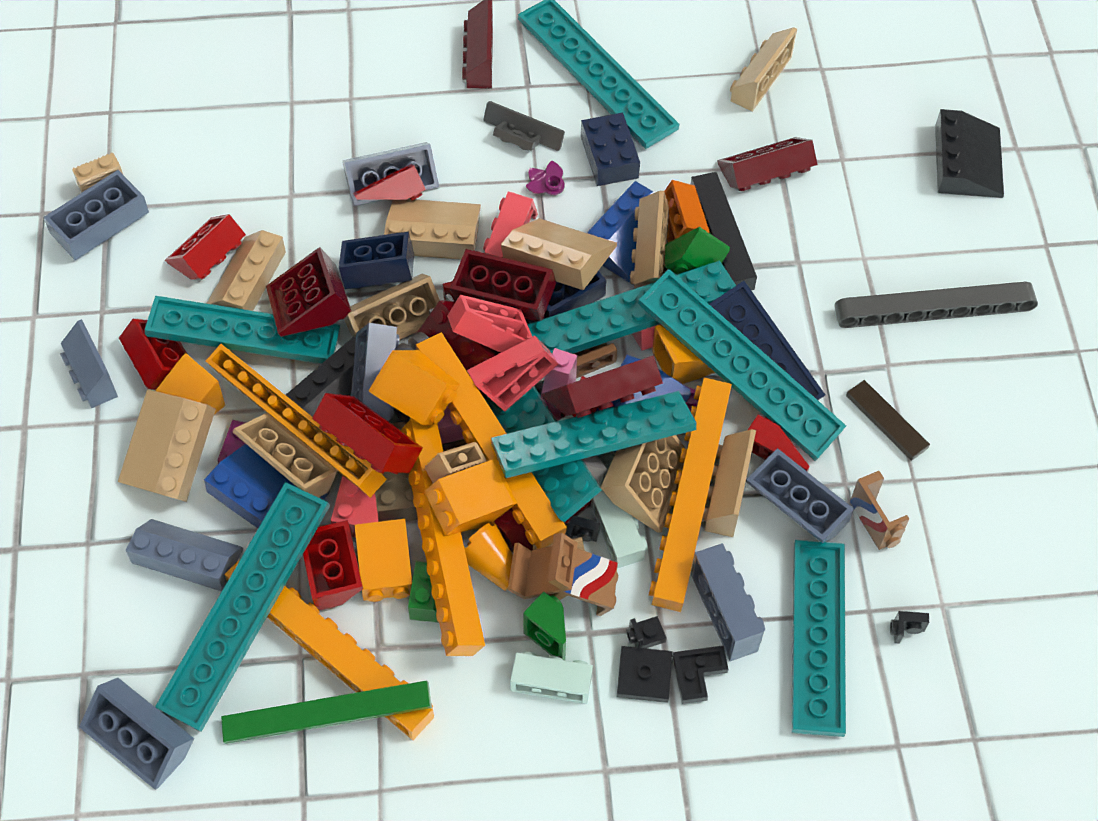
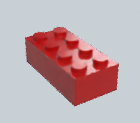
M325 393L312 417L319 424V428L322 431L333 434L337 437L336 441L339 444L350 447L354 450L353 454L356 457L367 460L371 463L373 470L382 474L384 472H391L393 474L410 473L423 449L422 446L354 396Z

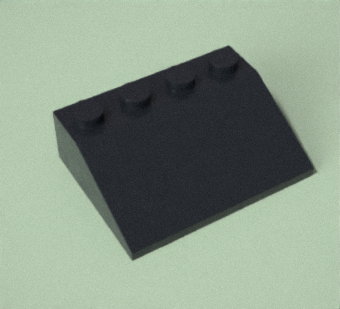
M940 109L935 124L938 193L1003 198L1004 184L1000 128L964 111Z
M353 336L289 391L286 396L312 417L325 393L351 396L356 337Z

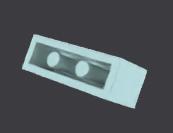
M604 491L599 492L591 499V508L597 522H600V530L612 560L618 562L617 568L643 561L645 550H648L645 537L640 536L637 530L639 529L638 520L613 504Z
M516 652L511 676V691L587 704L593 665H589L582 660L571 662L565 661L558 656H548L547 658L537 656L533 652Z

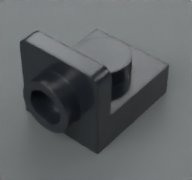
M572 515L570 522L565 523L567 527L565 535L571 539L573 536H576L578 538L582 537L583 541L597 542L600 534V522Z
M898 611L895 619H891L890 634L894 635V643L900 644L904 631L910 634L925 632L930 623L929 613Z
M658 616L636 622L635 618L630 619L629 629H626L630 644L634 643L638 648L653 647L665 643L667 639Z

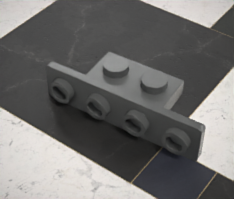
M492 101L487 102L483 120L496 126L493 136L500 138L503 142L518 145L523 150L532 151L539 144L556 151L561 149L565 135L564 130Z

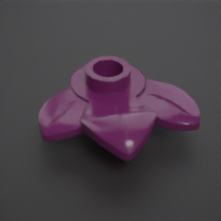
M550 161L546 170L529 168L528 175L531 182L526 184V188L536 194L548 193L550 195H558L563 192L565 188V183L562 179L563 170L556 162Z

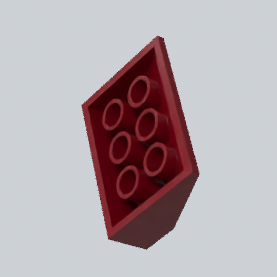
M321 247L266 285L277 331L281 337L333 325L337 321L344 319L351 312L337 266Z
M653 355L542 394V397L566 416L576 414L577 418L591 414V408L598 406L600 411L612 407V401L620 399V402L623 403L635 399L634 393L641 391L643 396L655 392V386L663 384Z

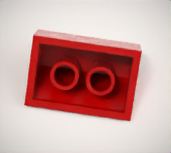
M230 214L211 217L168 256L165 261L190 280H202L211 273V267L215 264H220L226 259L227 256L225 254L228 251L234 250L242 244L241 239L246 234Z
M133 318L119 336V340L142 378L144 385L147 389L156 390L187 352L179 341L147 337L145 335L147 320Z
M348 520L318 527L303 556L312 600L320 611L343 605L360 592L363 586Z

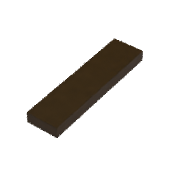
M865 380L847 392L846 397L911 461L929 448L930 443Z

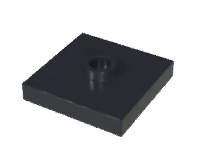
M621 646L617 697L668 703L673 651Z

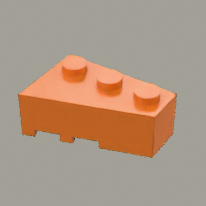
M671 180L664 190L669 205L667 243L697 227H701L710 233L695 185Z

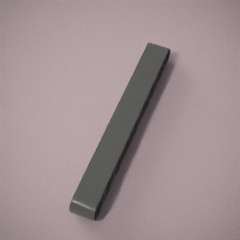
M1024 281L849 297L836 301L834 307L839 326L842 328L1026 312L1036 308L1038 301L1032 283Z

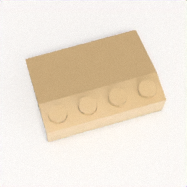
M416 199L393 200L386 219L384 235L409 231L414 256L462 259L465 249L476 250L481 204Z
M540 218L513 229L501 244L503 258L553 269L557 282L581 290L585 289L617 247V242Z
M147 389L118 482L187 502L216 409L207 404Z
M674 435L617 450L601 485V489L613 504L657 533L662 532L667 513H670L672 508L669 505L672 491L677 492L679 485L674 484L677 469L682 470L684 463L679 462L682 448H685L684 445Z

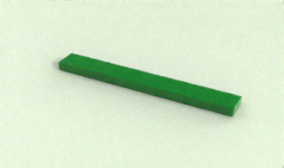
M426 680L221 716L223 742L227 744L430 709L432 704L429 682Z

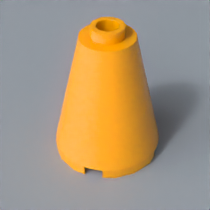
M492 521L491 524L487 523L468 539V547H464L470 567L502 590L507 591L513 554L497 525Z

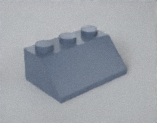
M78 320L61 342L64 352L60 353L65 366L71 365L72 367L69 374L74 384L79 382L81 386L77 390L82 401L88 400L90 407L94 408L117 398L118 395L83 320Z

